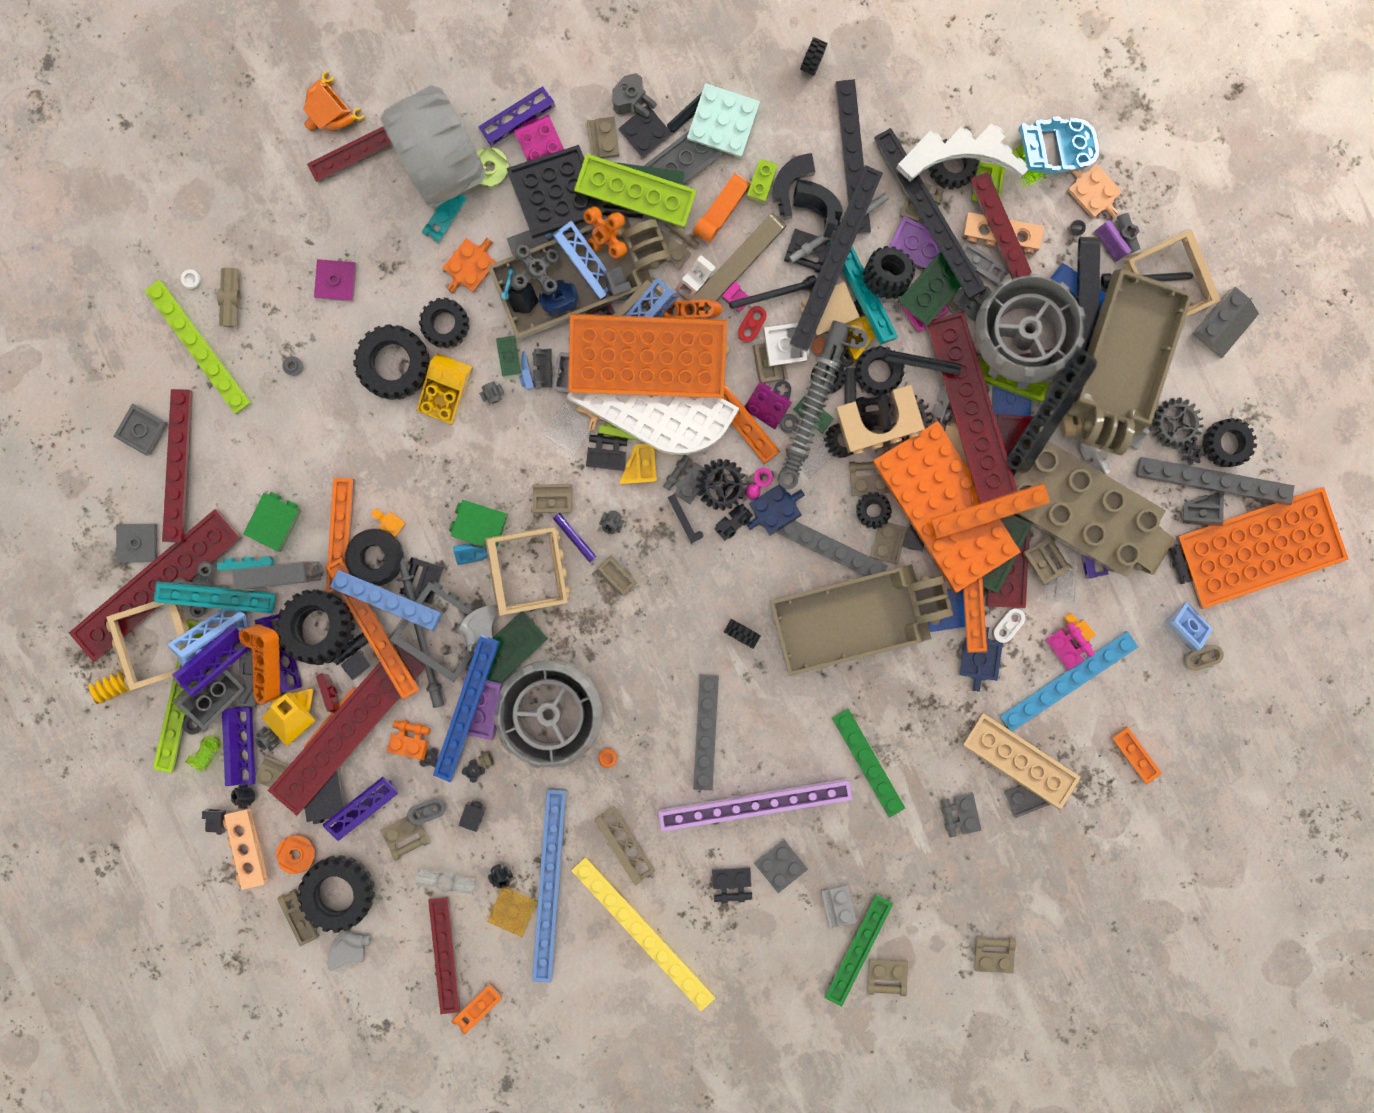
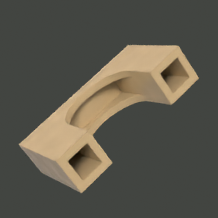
M912 385L890 392L896 410V422L893 428L884 434L872 433L864 427L856 401L835 408L848 453L853 452L854 455L865 452L864 448L872 446V449L883 447V443L887 441L893 444L902 441L901 437L909 435V438L921 435L920 431L925 430Z

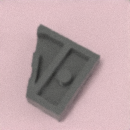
M1217 492L1209 496L1204 495L1197 500H1190L1184 503L1183 523L1223 525L1224 493Z

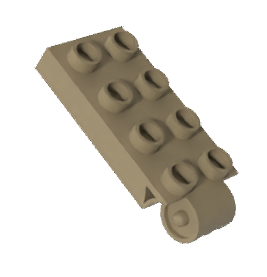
M623 216L625 223L618 229L616 239L625 243L627 246L626 254L620 258H613L609 253V246L604 243L603 249L594 252L607 270L621 267L625 280L629 281L631 286L630 290L615 295H610L609 291H607V295L601 299L597 297L556 239L530 249V254L534 259L543 258L545 252L549 249L557 250L560 254V259L555 265H550L546 268V274L555 281L564 280L565 283H573L578 292L577 306L555 316H550L548 312L544 311L539 301L530 313L513 311L508 299L503 300L501 293L505 290L508 278L507 271L510 268L515 270L512 278L516 274L524 273L525 265L522 261L512 256L489 265V271L517 340L520 341L570 321V314H588L631 297L646 280L653 283L648 270L657 269L659 265L671 259L657 221L651 219L637 222L631 227L627 216ZM593 225L579 230L586 242L589 238L593 237L592 231L595 228ZM575 232L565 235V238L574 241ZM576 244L575 251L579 256L585 257L586 247ZM588 260L587 268L589 271L597 273L598 264L596 261ZM599 275L598 283L602 288H605L607 285L604 276ZM536 280L528 281V283L532 284L539 300V294L541 293L542 295L543 293L540 283Z
M1124 269L1113 271L1087 351L1088 354L1096 358L1097 366L1068 410V414L1084 419L1080 432L1081 443L1121 456L1128 450L1133 436L1139 437L1141 432L1151 425L1193 293Z
M1049 441L1028 472L1013 471L1018 491L1044 483L1050 503L1014 515L1031 523L1034 527L1093 560L1110 572L1128 577L1132 568L1137 571L1141 570L1154 575L1175 540L1159 526L1166 510Z
M912 564L770 601L789 676L930 640L932 638L927 622L938 624L942 618L953 616L944 577L930 578L924 575L917 582Z

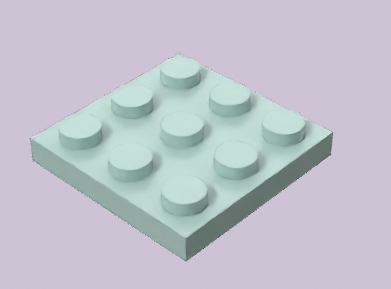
M705 83L687 140L742 158L760 101Z

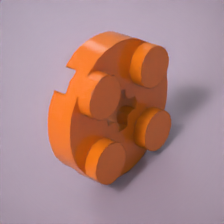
M291 835L282 840L276 849L278 865L289 874L302 873L312 866L315 860L316 848L308 838L302 835ZM298 850L301 855L300 858L293 859L291 851Z

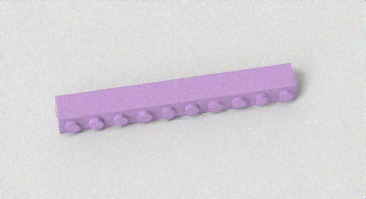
M848 778L659 809L658 814L661 832L849 801L852 800L850 782Z

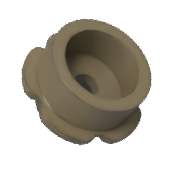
M481 751V756H478L480 766L489 769L490 766L494 765L492 754L490 751Z

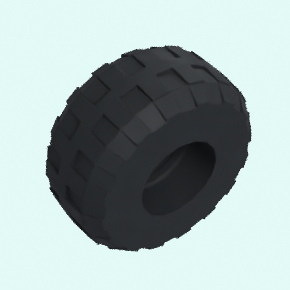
M367 529L356 534L349 541L345 552V564L350 575L376 586L387 584L396 578L400 572L402 558L404 559V552L400 542L391 533L382 529ZM371 546L380 547L385 555L383 565L378 569L370 568L365 562V553Z

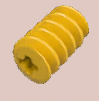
M117 670V677L110 673V680L104 676L102 677L103 683L99 679L95 680L96 686L93 683H88L89 692L94 702L102 704L106 700L109 701L113 697H118L120 693L125 694L127 690L130 691L124 682L125 674Z

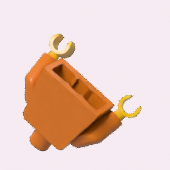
M324 72L322 80L316 81L307 89L306 104L303 110L309 118L304 122V125L310 131H313L316 127L330 131L341 129L354 123V120L361 122L365 118V115L361 117L356 116V113L361 111L360 108H356L352 115L349 114L351 110L330 87L335 82L334 77L326 80L329 77L328 72Z

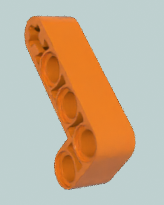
M734 173L705 216L699 219L693 229V234L709 245L745 195L751 183L737 173Z
M707 299L675 301L662 317L717 318L722 312V306L718 301ZM692 306H694L693 314L690 312ZM674 307H676V309H677V312H676L675 315L673 314V309H674ZM704 308H711V310L704 311Z
M260 624L240 630L239 639L241 643L252 648L253 694L256 702L262 705L279 698L280 664L278 634L273 629Z

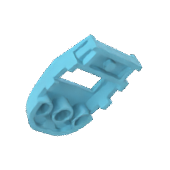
M1053 117L1051 120H1037L1033 125L1026 126V123H1022L1018 129V132L1021 134L1027 171L1051 175L1072 172L1088 167L1098 158L1099 145L1096 132L1085 120L1077 118L1063 120L1061 117ZM1054 132L1061 166L1048 164L1042 133Z

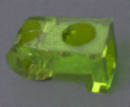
M215 735L204 737L201 740L200 748L196 755H189L185 762L200 772L206 771L220 748V739Z

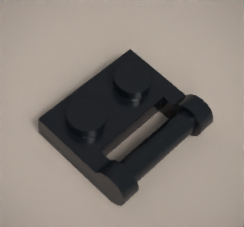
M795 228L784 262H792L789 256L792 255L793 250H800L802 245L812 242L819 236ZM825 241L809 254L819 258L818 262L801 257L794 263L814 269V272L820 273L831 241Z
M881 394L878 397L872 398L858 397L856 399L861 421L867 430L891 428L888 409L890 397L888 394ZM878 405L879 410L866 412V407Z
M411 557L409 575L415 576L418 566L423 567L414 592L415 599L427 581L433 583V581L440 582L444 567ZM403 587L400 590V594L406 596L405 588ZM430 591L423 602L432 604L436 593Z

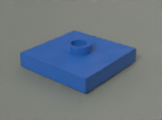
M993 386L992 407L996 418L998 414L1031 416L1030 399Z

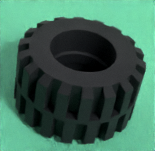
M962 158L964 169L958 173L948 171L943 162L935 164L928 169L929 171L931 170V178L934 177L936 179L934 181L936 184L941 183L943 188L947 186L949 189H954V187L959 189L963 185H967L969 180L974 177L978 170L979 160Z
M884 246L883 249L880 247L873 251L863 271V281L867 283V289H871V293L874 295L878 294L880 298L886 297V299H891L893 297V299L902 296L910 286L916 270L913 265L914 261L909 259L910 255L908 253L905 254L903 253L904 250H897L893 246L891 248ZM884 270L890 271L894 275H890L886 273Z
M436 298V301L433 302L431 300L428 302L429 305L423 307L424 311L423 313L420 312L419 316L421 317L419 321L420 331L430 343L440 348L455 347L457 343L463 342L462 339L468 335L467 330L470 327L468 324L469 317L463 307L453 299L449 300V298ZM441 313H451L455 318L454 328L446 334L438 333L434 329L436 317Z
M878 346L866 350L855 365L856 382L868 394L871 393L874 396L888 394L895 390L903 380L902 378L905 374L904 364L885 361V353L887 350H890V347ZM875 360H882L890 367V377L884 382H877L869 375V365Z
M1229 418L1212 424V427L1206 430L1208 433L1204 434L1203 438L1206 439L1205 442H1202L1203 446H1206L1204 453L1209 455L1208 459L1210 461H1214L1213 464L1221 465V467L1242 465L1251 459L1250 456L1254 455L1255 451H1253V448H1257V443H1254L1257 436L1252 435L1254 429L1248 428L1250 424L1247 422L1243 423L1241 419ZM1225 432L1233 433L1238 440V448L1233 454L1225 452L1222 448L1221 439Z

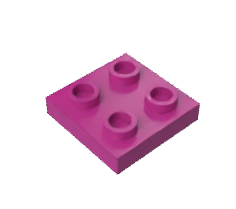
M549 115L540 119L530 120L523 127L514 130L527 161L564 150Z

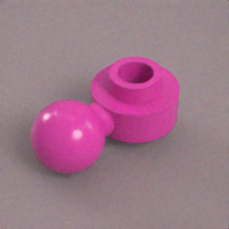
M760 468L755 472V483L746 487L745 495L751 500L757 499L760 495V488L772 483L773 474L769 469ZM761 474L767 475L766 481L760 479Z

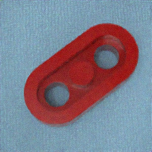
M754 306L748 311L738 329V337L741 341L749 343L756 338L767 317L764 308ZM755 313L760 314V319L755 320L753 315ZM749 330L751 335L745 336L744 331Z

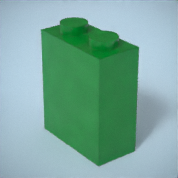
M263 493L243 535L275 551L282 552L302 510L298 509V505L288 500L286 503L280 500L281 496L276 493Z
M462 500L461 503L458 502L455 510L457 518L456 521H452L449 532H452L451 537L486 547L485 538L502 535L508 514ZM499 542L495 543L496 550L498 548Z

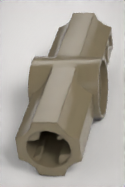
M221 268V283L217 293V301L220 306L219 326L237 327L238 306H240L241 294L238 289L239 269Z

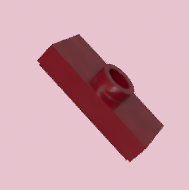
M324 673L316 675L326 710L335 713L340 708L336 697L338 695L337 689L332 685L330 675Z

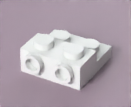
M798 323L763 328L769 367L803 363L808 360L809 349L806 352L789 345Z

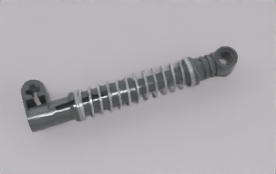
M835 320L832 321L822 353L818 354L817 357L818 364L814 366L816 368L815 373H811L814 376L812 380H809L811 385L807 387L808 393L804 395L806 399L802 404L807 406L806 410L799 409V411L804 413V416H796L802 420L801 424L794 423L795 426L799 427L798 431L792 430L797 436L796 438H789L794 441V444H788L785 449L788 458H785L786 463H783L785 467L781 468L777 478L778 484L785 489H793L798 484L800 475L798 471H801L800 466H803L801 462L808 458L810 452L807 450H811L806 444L814 443L813 440L809 439V436H816V433L812 432L811 429L819 428L814 424V421L820 422L821 419L816 417V415L824 414L819 409L826 407L824 404L825 400H829L827 394L831 393L829 389L830 386L834 385L832 383V380L836 378L834 374L839 371L840 357L844 346L859 349L864 347L868 341L867 334L862 329ZM849 330H852L851 336L859 335L858 338L861 339V342L855 344L854 339H849V342L845 343ZM833 346H835V347H834V350H833V353H832V356H831V358H830V360H829V357H830L832 348H833ZM786 474H790L793 478L792 483L789 485L783 482V477Z

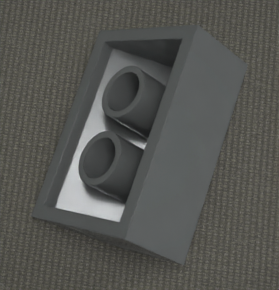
M1234 287L1227 291L1221 301L1217 303L1192 334L1220 358H1223L1259 313L1251 299L1237 287Z
M213 668L207 669L204 672V675L211 674L213 672ZM225 670L193 698L183 690L172 703L204 731L245 688ZM198 681L192 682L188 687L192 690L198 685Z

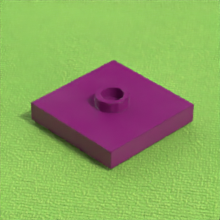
M317 259L314 298L353 301L356 263Z

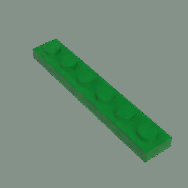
M847 708L831 717L888 817L890 818L906 809L850 710Z
M875 894L824 996L825 999L841 1007L843 1006L893 906V902Z

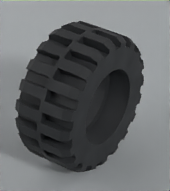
M386 324L385 327L378 326L374 328V331H368L365 334L366 337L363 340L360 339L358 342L359 347L354 351L356 359L353 360V366L356 367L355 374L360 379V383L369 392L388 400L404 399L405 396L413 395L415 390H419L422 387L421 384L425 380L429 368L428 360L430 357L425 344L416 334L402 326ZM387 345L401 346L409 355L410 363L408 370L397 380L383 379L375 370V358L378 352Z
M316 589L312 591L304 590L302 595L298 593L293 595L292 601L287 600L284 603L285 609H280L279 615L281 617L280 620L276 621V626H279V630H276V633L281 638L279 644L285 648L284 652L295 660L311 665H323L324 662L329 664L334 662V657L339 659L343 655L342 651H347L350 647L348 645L349 640H353L354 637L351 634V630H355V624L351 622L354 617L348 611L347 604L343 603L337 596ZM323 610L329 619L328 633L321 642L309 645L305 642L302 635L303 623L312 612Z
M341 855L338 857L330 856L317 862L302 877V882L298 887L300 894L297 895V901L301 902L299 909L301 912H305L306 916L304 918L307 922L311 920L313 922L312 926L316 929L322 927V931L328 932L333 930V933H339L341 930H350L353 926L359 924L373 905L372 900L375 898V892H373L375 887L374 881H370L371 874L369 871L365 872L363 869L365 866L362 863L359 865L355 863L356 859L351 857L346 859L345 856ZM329 877L342 878L352 888L353 902L350 907L343 911L332 910L321 900L320 885Z

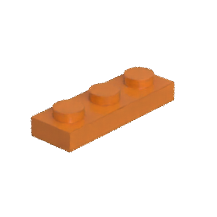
M1127 726L1111 737L1146 785L1162 774Z

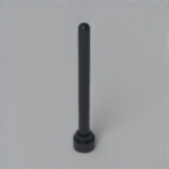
M1192 272L1142 276L1156 281L1190 280L1194 275ZM1102 273V289H1108L1112 276L1111 273Z
M815 275L808 276L801 283L731 301L729 307L735 309L801 290L811 292L817 279Z

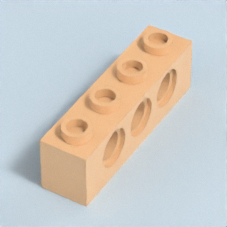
M968 212L965 216L962 238L966 239L969 243L976 244L979 241L984 242L986 246L996 247L997 243L985 216ZM1010 220L1016 236L1019 233L1025 236V242L1019 241L1023 252L1034 254V252L1039 251L1044 226ZM979 227H986L988 234L982 235L979 232Z
M251 807L228 812L224 815L223 825L228 830L229 837L227 842L229 848H232L233 851L232 863L237 868L236 880L238 885H241V889L244 890L266 884L268 876ZM237 825L243 827V829H244V834H243V835H241V834H239V833L237 832V830H236ZM242 844L248 847V853L242 852ZM246 863H250L252 865V872L246 870Z

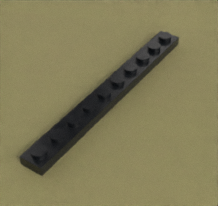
M889 128L875 136L876 144L967 298L970 300L986 291L985 285L921 177L917 175L912 181H909L896 169L907 154L893 130Z
M865 165L789 345L806 352L808 351L883 172Z

